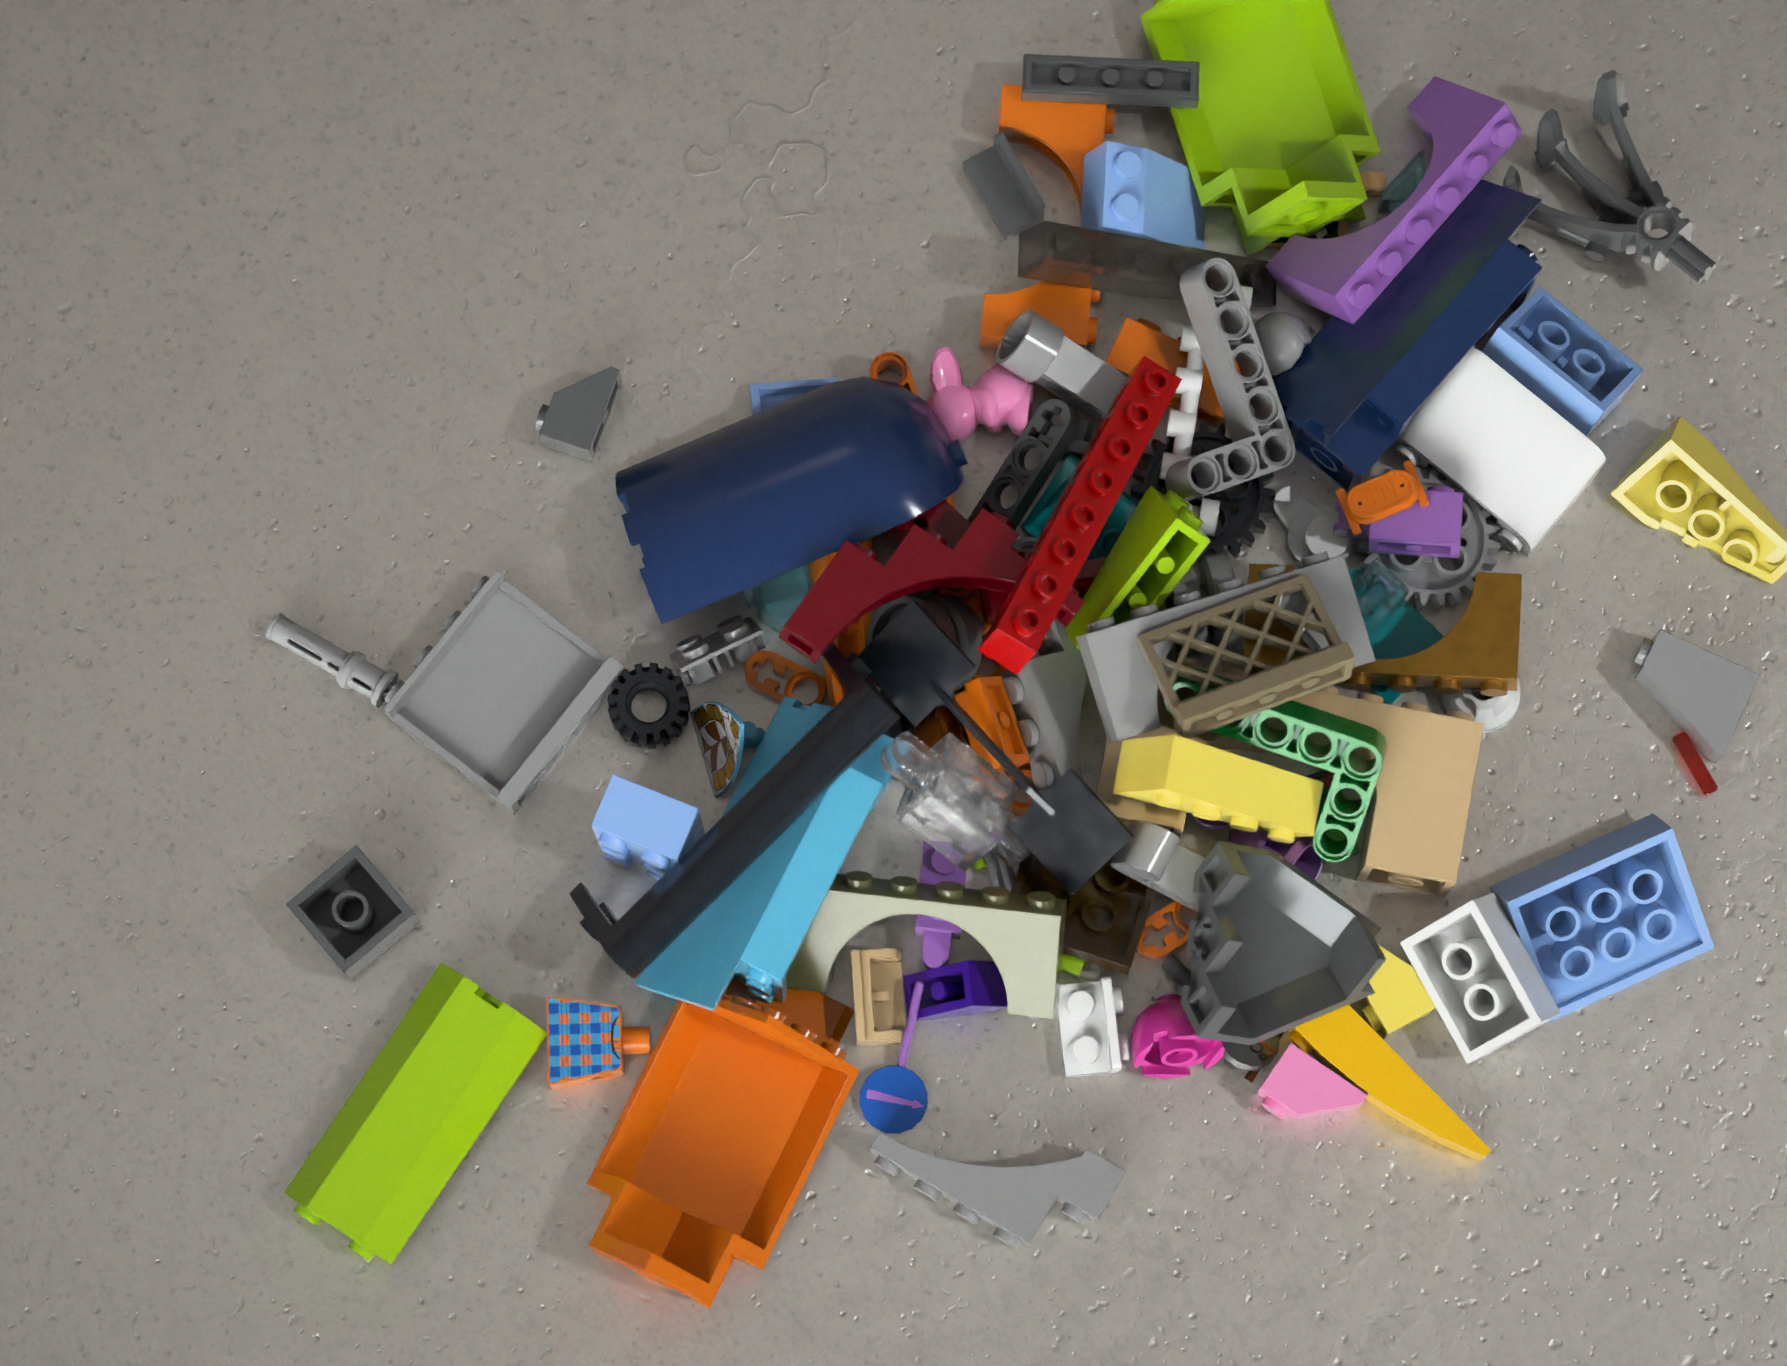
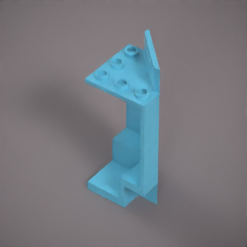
M784 696L722 817L833 707L814 702L809 707L796 698ZM883 734L637 977L634 984L646 990L715 1011L728 984L734 979L748 986L746 993L753 998L769 1005L773 999L783 1004L787 997L786 973L869 811H875L890 779L898 781L905 768L907 745Z

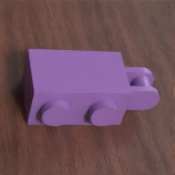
M1430 486L1427 490H1424L1430 505L1421 508L1417 499L1415 504L1408 509L1372 524H1359L1362 533L1356 536L1353 535L1339 500L1335 502V511L1339 512L1338 523L1333 526V534L1344 538L1369 539L1368 553L1459 558L1463 492H1454L1453 488L1447 486Z
M924 837L920 883L936 885L943 881H953L962 884L965 888L969 841ZM916 914L915 936H924L922 962L928 970L948 965L951 939L960 940L961 928L940 918Z

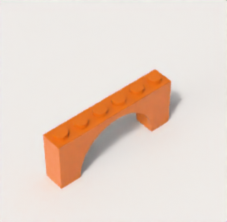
M1002 84L998 133L1002 131L1008 142L1023 145L1040 153L1060 169L1075 192L1081 213L1084 155L1104 143V134L1113 135L1115 108H1106L1107 104L1022 100V85ZM1079 234L1078 240L1068 258L1044 280L1019 291L984 294L980 349L997 350L1009 326L1027 309L1033 310L1061 328L1064 336L1084 349H1087V344H1096L1098 318L1089 317L1091 301L1099 302L1101 275H1093L1094 259H1103L1104 244L1080 240Z

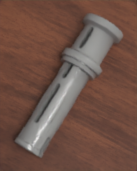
M282 613L277 614L269 624L265 636L267 639L280 644L336 677L339 687L345 690L348 688L354 689L371 699V705L376 708H380L385 703L386 695L397 683L398 674L395 671L389 670L386 672L366 661L365 654L360 651L346 652L285 617Z

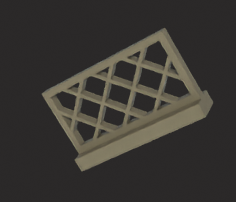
M1307 573L1137 635V643L1174 717V728L1178 736L1187 739L1350 679L1355 660L1348 642L1342 643ZM1302 591L1308 603L1304 616L1279 607L1283 597ZM1254 609L1268 614L1262 631L1237 623L1241 612ZM1312 612L1316 620L1310 618ZM1274 617L1299 625L1293 642L1268 634ZM1211 624L1226 630L1219 647L1195 639L1198 629ZM1305 628L1323 634L1329 646L1314 651L1298 644ZM1232 632L1257 641L1250 658L1225 650ZM1169 640L1183 645V648L1175 663L1157 656L1152 645ZM1266 644L1287 652L1284 663L1272 667L1256 661L1262 645ZM1190 648L1214 657L1207 674L1183 666ZM1220 660L1245 668L1241 679L1230 683L1213 677ZM1165 670L1172 673L1170 678H1168ZM1178 675L1203 684L1199 694L1179 701L1173 688Z

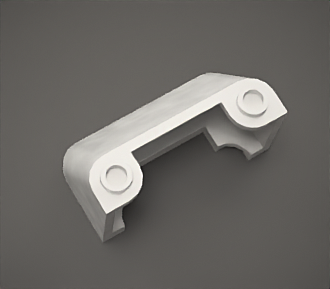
M1474 347L1470 349L1413 413L1406 429L1391 444L1395 447L1394 453L1402 462L1411 460L1414 467L1416 465L1426 467L1430 463L1498 519L1496 525L1499 526L1500 533L1497 537L1501 543L1513 552L1518 553L1522 551L1526 556L1534 550L1590 485L1606 461V457L1596 444L1487 355Z

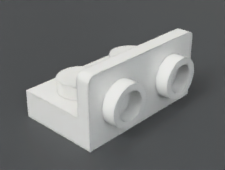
M1111 976L1101 977L1100 981L1060 985L1057 1014L1065 1078L1119 1073L1122 1068L1121 1060H1129L1126 1032L1118 1033L1116 1015L1123 1014L1121 988H1112Z

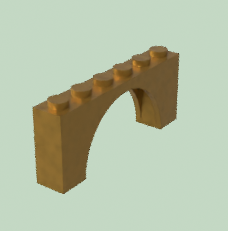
M1249 563L1248 584L1261 581L1259 571L1279 565ZM1285 565L1287 572L1295 570L1294 565ZM1476 572L1475 585L1469 604L1460 620L1446 636L1416 654L1394 659H1375L1376 661L1355 667L1352 670L1351 678L1339 683H1343V687L1346 689L1357 691L1368 690L1370 685H1389V690L1404 693L1413 692L1416 690V687H1434V691L1441 694H1459L1462 692V689H1480V693L1486 696H1505L1508 691H1517L1522 574ZM1246 610L1245 626L1262 631L1268 615ZM1276 619L1273 620L1268 634L1289 642H1293L1296 635ZM1245 637L1244 657L1250 658L1257 641ZM1300 640L1298 645L1307 648L1302 640ZM1263 644L1256 661L1274 667L1284 663L1287 652Z

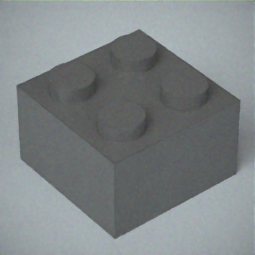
M357 845L286 903L287 907L350 980L354 979L421 922L415 912Z

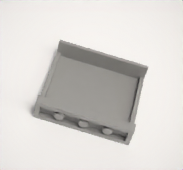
M496 570L490 578L484 576L476 583L469 595L472 600L461 613L456 610L447 619L441 629L444 635L434 647L428 645L420 652L413 663V667L416 669L407 681L399 680L390 689L385 697V702L388 704L385 706L384 711L389 719L515 815L607 701L608 693L611 694L612 692L611 685L614 680L618 681L621 678L620 673L625 668L612 656L609 655L607 658L508 583L504 579L503 574Z

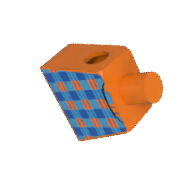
M547 997L548 1084L551 1089H562L625 1075L624 1054L651 1053L650 1026L624 1027L621 1006Z

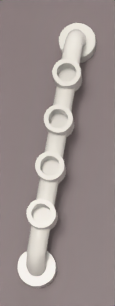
M1241 286L1250 312L1253 287ZM1186 324L1183 325L1179 351L1188 352L1186 368L1177 367L1175 374L1182 379L1175 394H1181L1179 411L1170 409L1166 436L1175 437L1173 453L1163 452L1159 479L1164 480L1166 472L1171 465L1190 458L1205 361L1193 326ZM1202 498L1200 507L1186 501L1190 505L1189 510L1203 520L1204 523L1200 527L1206 535L1214 536L1220 501Z

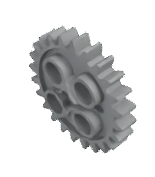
M1415 467L1424 490H1427L1430 486L1440 485L1451 487L1454 489V492H1463L1460 541H1464L1466 546L1460 545L1459 558H1451L1454 560L1457 570H1445L1439 564L1438 557L1410 555L1413 564L1403 565L1396 560L1394 554L1368 553L1369 539L1359 542L1354 551L1355 553L1368 555L1360 565V569L1375 570L1376 573L1369 582L1371 586L1382 581L1387 584L1383 597L1387 598L1396 591L1400 593L1399 606L1401 607L1410 598H1414L1417 611H1422L1428 600H1431L1436 611H1440L1444 606L1445 598L1453 607L1458 606L1461 602V593L1471 598L1476 572L1492 571L1497 561L1489 555L1495 554L1501 544L1489 538L1495 536L1500 528L1498 525L1486 524V521L1492 514L1486 509L1480 510L1478 507L1479 503L1455 486L1447 477L1444 481L1439 480L1436 468L1433 467L1427 478H1423L1419 468Z

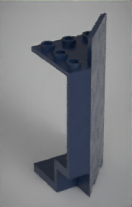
M1482 179L1354 325L1332 315L1314 335L1311 342L1305 345L1301 356L1292 368L1280 373L1273 381L1295 443L1296 452L1340 489L1344 488L1346 494L1352 487L1367 480L1374 463L1406 429L1413 413L1508 307L1515 311L1527 300L1542 267L1538 264L1536 255L1522 244H1517L1516 246L1509 239L1541 204V199Z

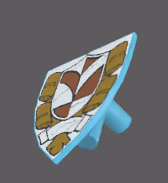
M710 701L696 707L690 715L714 796L719 797L735 781L741 765L743 749L758 747L765 732L762 728H756L755 724L750 721L743 722L732 709L724 704Z

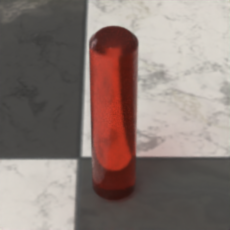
M1681 732L1674 736L1673 743L1704 795L1709 796L1716 792L1718 786L1687 733Z

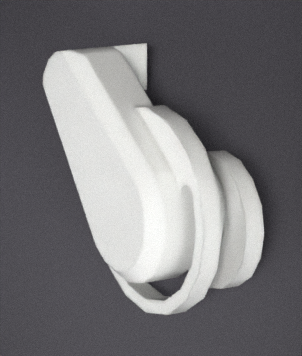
M1290 486L1278 491L1272 505L1274 509L1273 514L1288 533L1289 550L1295 560L1302 564V558L1327 551L1329 559L1343 554L1346 560L1352 551L1354 538H1344L1333 534V526L1338 523L1339 512L1335 511L1334 507L1313 505L1296 491L1290 490Z

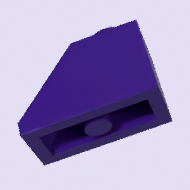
M966 960L903 976L907 1017L915 983L917 981L924 983L916 1021L979 1015L1007 1008L1005 985L994 961Z

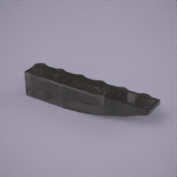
M1045 220L1019 233L1018 277L1097 291L1184 301L1179 285L1184 271L1209 259L1222 258L1233 266L1241 286L1253 287L1251 306L1273 307L1276 305V281L1266 267L1270 261ZM1205 276L1206 283L1208 287L1211 288L1210 281L1208 277Z

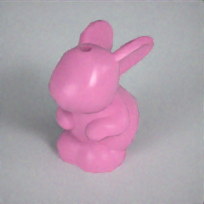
M949 347L938 349L934 354L930 364V382L933 392L927 403L946 429L951 441L959 439L960 442L964 441L979 423L984 424L990 433H999L1002 430V426L1008 425L1012 433L1019 437L1021 436L1033 416L1034 384L1025 381L997 363L986 370L972 386L968 387L963 384L958 360Z

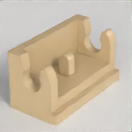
M896 948L851 950L857 1047L902 1044L906 1019L901 952H897Z

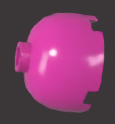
M1178 994L1160 996L1155 1000V1003L1150 1004L1136 1018L1131 1033L1133 1062L1136 1068L1141 1065L1142 1074L1148 1077L1165 1079L1190 1075L1188 1066H1194L1203 1062L1204 1070L1208 1069L1222 1058L1225 1051L1223 1041L1197 1037L1181 1005L1182 997Z

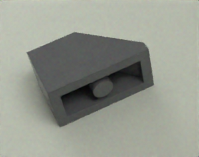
M609 367L555 392L550 405H542L535 423V429L539 430L542 446L592 462L622 384L620 370Z

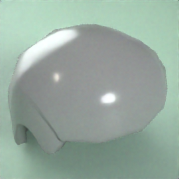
M1287 312L1268 313L1254 324L1271 375H1278L1292 368L1301 356L1304 344H1309L1312 340L1307 331L1308 326L1299 318Z

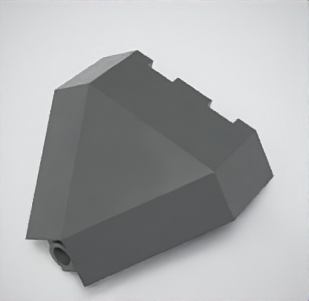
M1218 841L1194 875L1193 892L1200 893L1197 920H1190L1186 951V957L1193 958L1190 985H1183L1181 1005L1198 1038L1254 1045L1375 994L1369 981L1386 960L1375 940V936L1382 929L1273 850Z

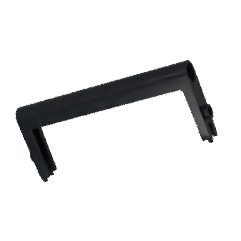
M833 642L822 655L847 688L846 695L619 920H617L606 903L602 902L598 906L588 889L581 882L569 893L584 917L580 921L581 926L591 937L600 942L609 957L630 977L636 979L900 718L899 714L868 679L867 676L872 672V669L854 651L849 656L847 654L844 655Z

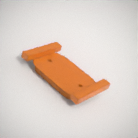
M1411 460L1403 462L1405 470H1391L1352 487L1347 495L1344 488L1335 491L1354 536L1362 533L1359 524H1372L1408 509L1415 504L1417 499L1421 508L1430 505Z

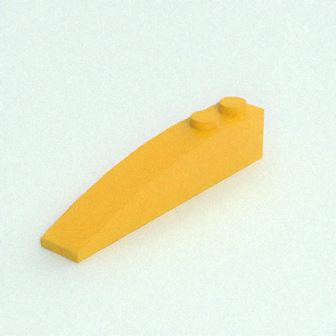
M1350 1005L1288 1030L1291 1033L1287 1037L1290 1043L1308 1055L1311 1053L1321 1064L1367 1094L1366 1100L1390 1117L1427 1138L1474 1160L1480 1161L1492 1151Z

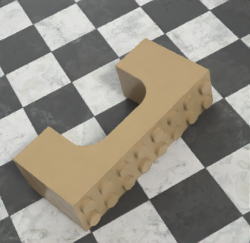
M1186 658L1183 666L1209 671V669L1204 668L1205 664L1198 660ZM1223 667L1222 672L1216 671L1215 674L1236 681L1241 679L1244 669ZM1165 670L1168 678H1170L1172 673ZM1159 686L1157 689V707L1161 728L1126 739L1178 735L1174 728V717L1166 709L1165 698ZM1332 686L1293 699V701L1373 727L1380 731L1386 739V755L1367 809V819L1356 880L1445 898L1457 881L1484 723L1473 721V715L1461 711H1447L1446 715L1428 712V706L1415 702H1402L1401 707L1384 704V698L1374 694L1358 693L1356 698L1338 695L1339 690ZM1189 687L1178 689L1180 696L1184 699L1198 695L1195 690ZM1278 717L1265 719L1266 724L1273 730L1280 731L1287 728L1284 721ZM1213 731L1189 738L1190 740L1221 750L1241 749L1292 759ZM1322 732L1309 734L1310 739L1317 745H1328L1331 743L1330 738ZM1106 736L1095 794L1127 828L1130 823L1147 821L1167 829L1180 838L1184 829L1187 812L1113 794L1123 740L1108 743ZM1366 747L1353 749L1354 754L1362 760L1375 758V754Z

